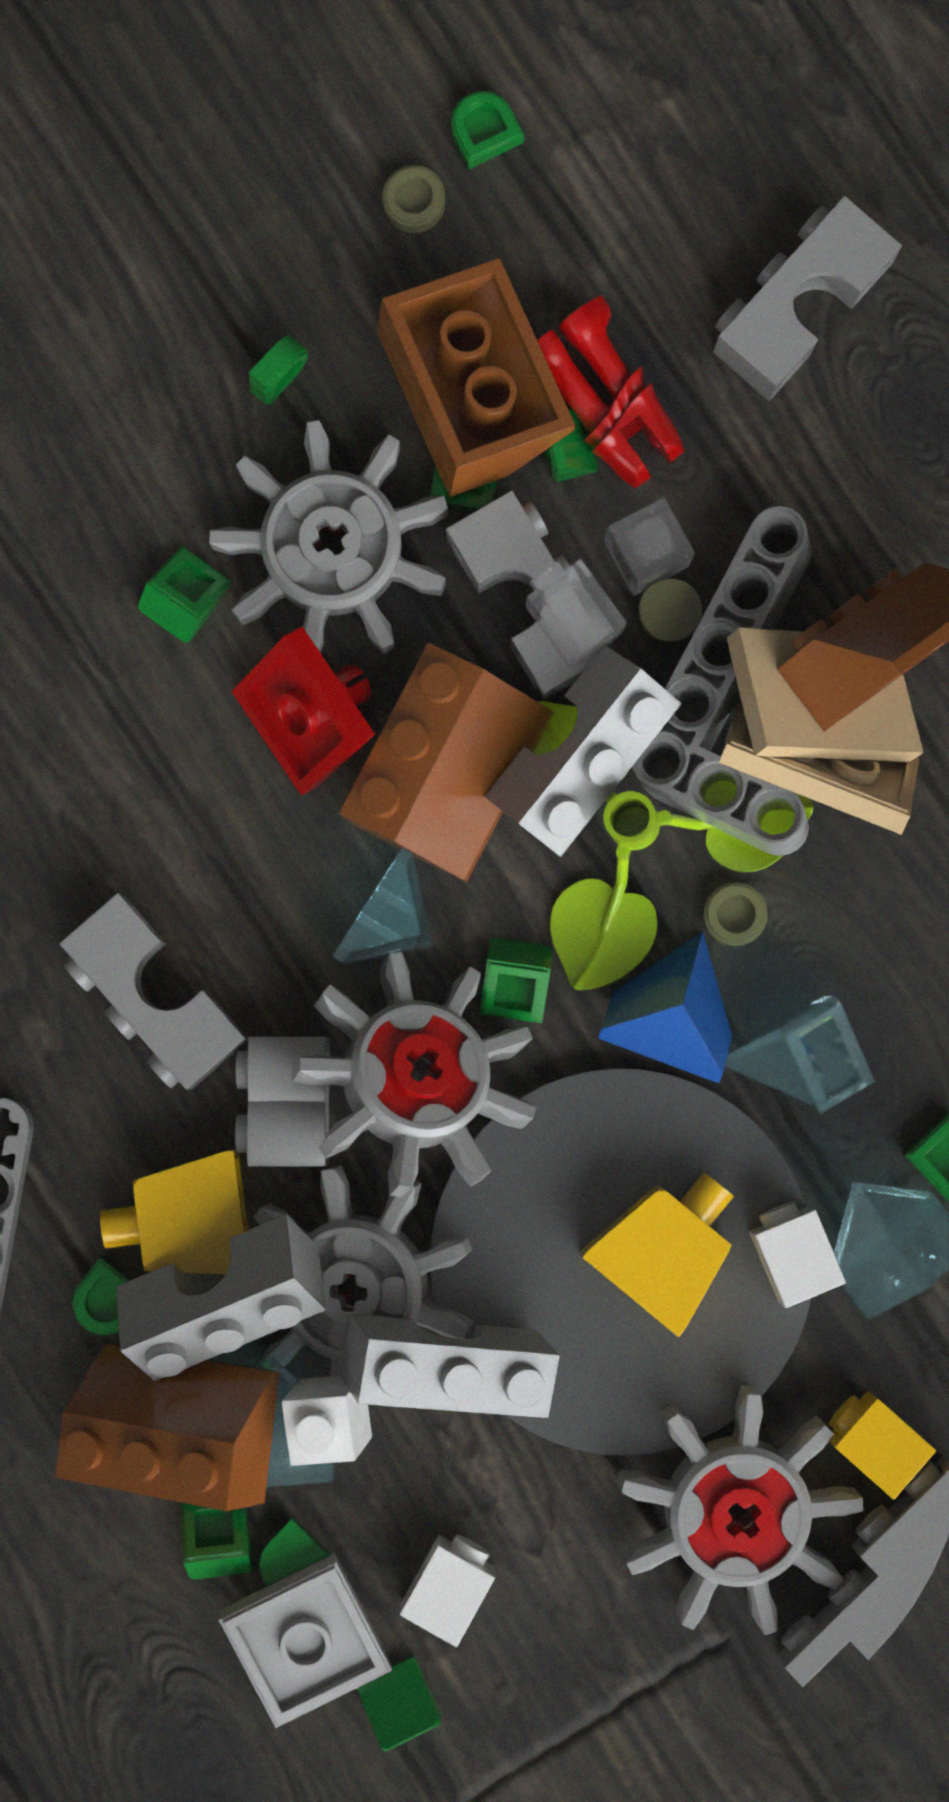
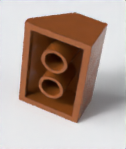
M500 258L382 298L377 328L378 336L449 497L509 476L574 431V421Z
M924 563L905 577H902L899 571L894 569L865 591L870 597V601L866 602L860 593L829 616L834 624L832 627L829 628L821 619L791 642L797 653L777 670L824 732L949 641L948 568Z
M428 643L339 814L356 828L467 883L503 813L501 809L485 798V795L524 746L534 753L554 713L485 669Z
M105 1343L63 1411L55 1478L222 1511L265 1503L280 1371L208 1359L184 1369L177 1375L154 1381L120 1351V1344Z

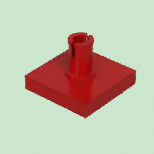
M304 627L285 635L231 691L301 796L320 786L375 735L356 706L368 701L371 696L368 678L349 687L348 682L360 676L363 671L356 665L349 664L334 674Z

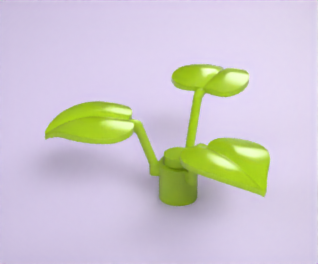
M538 701V703L550 709L554 715L534 751L535 754H547L558 748L568 738L577 721V706ZM717 781L706 790L704 802L714 807L724 806L735 797L737 786L729 781ZM626 791L619 794L611 792L605 800L608 804L605 807L603 819L606 830L616 844H618L614 888L612 889L607 883L598 879L578 881L561 893L551 913L550 932L552 942L571 987L583 991L612 984L634 970L651 950L657 935L658 925L655 907L649 899L642 895L624 892L628 882L631 850H641L651 845L659 834L660 826L669 825L691 830L708 829L706 833V846L709 853L720 865L732 871L756 872L774 864L783 855L777 856L766 853L696 818L671 814L666 810L657 812L652 802L639 792ZM795 793L802 802L809 819L813 813L812 802L809 798ZM785 808L772 809L763 817L761 829L772 835L782 834L793 825L795 814Z

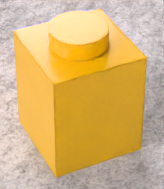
M869 1391L860 1400L855 1395L848 1398L834 1413L829 1422V1425L834 1429L832 1431L834 1435L829 1442L893 1500L936 1452L929 1443Z

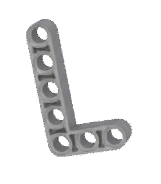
M783 506L766 509L759 513L752 522L665 687V690L681 703L679 708L689 699L700 698L709 703L708 712L702 719L688 723L677 718L678 708L632 766L643 788L653 798L766 853L777 856L791 854L798 850L806 841L809 825L804 806L798 795L794 792L719 763L721 756L711 752L740 693L733 663L715 666L708 663L706 659L713 647L721 643H728L727 637L739 627L774 630L809 565L812 553L806 523L799 513L792 508ZM787 533L797 538L796 544L786 553L775 554L765 549L768 540L776 534ZM759 588L768 593L766 601L756 609L745 610L735 605L739 595L747 589ZM669 753L679 757L678 769L668 778L656 779L648 775L650 763L657 756ZM725 780L737 786L735 797L724 806L714 807L704 802L706 790L717 781ZM785 808L793 812L795 819L788 831L772 835L761 829L762 819L770 810Z

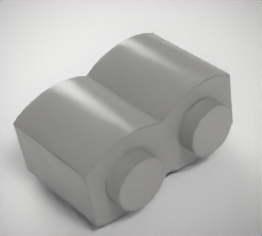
M249 1037L248 1051H237L236 1084L237 1089H248L247 1115H237L235 1142L237 1153H247L248 1166H329V1158H326L318 1148L329 1132L330 1085L311 1086L292 1082L291 1069L301 1057L314 1055L330 1057L329 1038Z

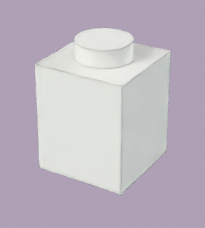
M792 1201L759 1215L762 1226L750 1230L749 1233L779 1304L788 1308L846 1284L815 1209L805 1207L798 1210L795 1201Z
M340 1376L300 1379L282 1400L291 1466L355 1461L372 1438L368 1405L356 1402Z
M457 1534L451 1542L438 1535L401 1602L400 1616L457 1647L495 1580V1566L486 1562L490 1553L464 1536Z

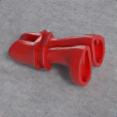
M599 295L564 319L558 326V331L572 347L581 353L602 380L613 397L610 404L604 403L575 365L553 329L540 337L537 342L562 397L576 413L588 432L583 441L595 448L592 453L602 459L617 476L636 489L650 480L651 476L638 453L627 440L641 430L650 444L668 463H672L685 452V449L673 422L656 397L652 382L647 386L645 385L642 366L631 373L607 335V325L612 316L611 307L605 298Z

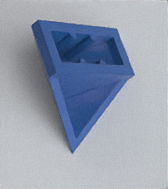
M701 931L613 991L598 1038L719 1083L724 1072L732 1033L704 932Z

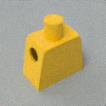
M236 1149L227 1150L133 1180L135 1206L100 1211L101 1235L105 1249L140 1244L144 1271L152 1272L173 1263L183 1273L226 1274L231 1260L229 1238L249 1230L239 1153L236 1152Z
M705 1172L702 1173L680 1201L657 1184L582 1249L580 1255L672 1333L680 1337L732 1246L714 1231L710 1225L734 1196Z

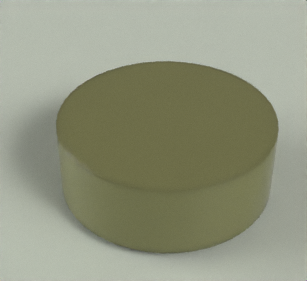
M419 165L404 166L393 172L383 188V207L388 220L399 230L408 233H421L434 227L441 219L445 209V190L440 178L432 170Z
M663 579L652 584L644 592L638 607V620L644 633L655 642L666 645L678 644L688 639L697 629L702 617V603L699 595L692 586L678 579Z
M732 882L718 887L708 896L703 907L702 918L706 931L715 941L726 946L737 947L754 941L763 932L767 923L768 910L764 898L755 888L745 883Z

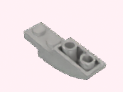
M943 1456L935 1464L928 1460L904 1488L906 1492L888 1510L884 1505H881L862 1520L856 1529L859 1538L851 1546L866 1562L867 1566L860 1573L853 1569L843 1575L842 1578L844 1580L837 1590L831 1588L828 1592L827 1597L831 1602L813 1619L809 1615L801 1617L782 1637L781 1643L785 1647L777 1655L784 1668L802 1687L849 1642L869 1660L894 1633L917 1601L934 1571L949 1535V1461Z

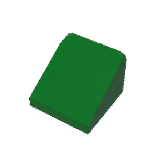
M573 409L568 410L575 424L574 431L545 450L551 479H555V483L593 474L598 470L596 455L592 453L594 448L583 441L588 432Z
M180 546L146 583L138 608L144 615L182 642L188 643L197 634L228 591L232 581L189 550Z
M492 938L489 944L479 1014L542 1023L553 949L547 945Z
M181 1502L183 1564L190 1579L246 1574L253 1571L247 1507L222 1511Z
M414 1654L391 1665L392 1671L357 1688L382 1752L399 1746L441 1724L442 1712Z

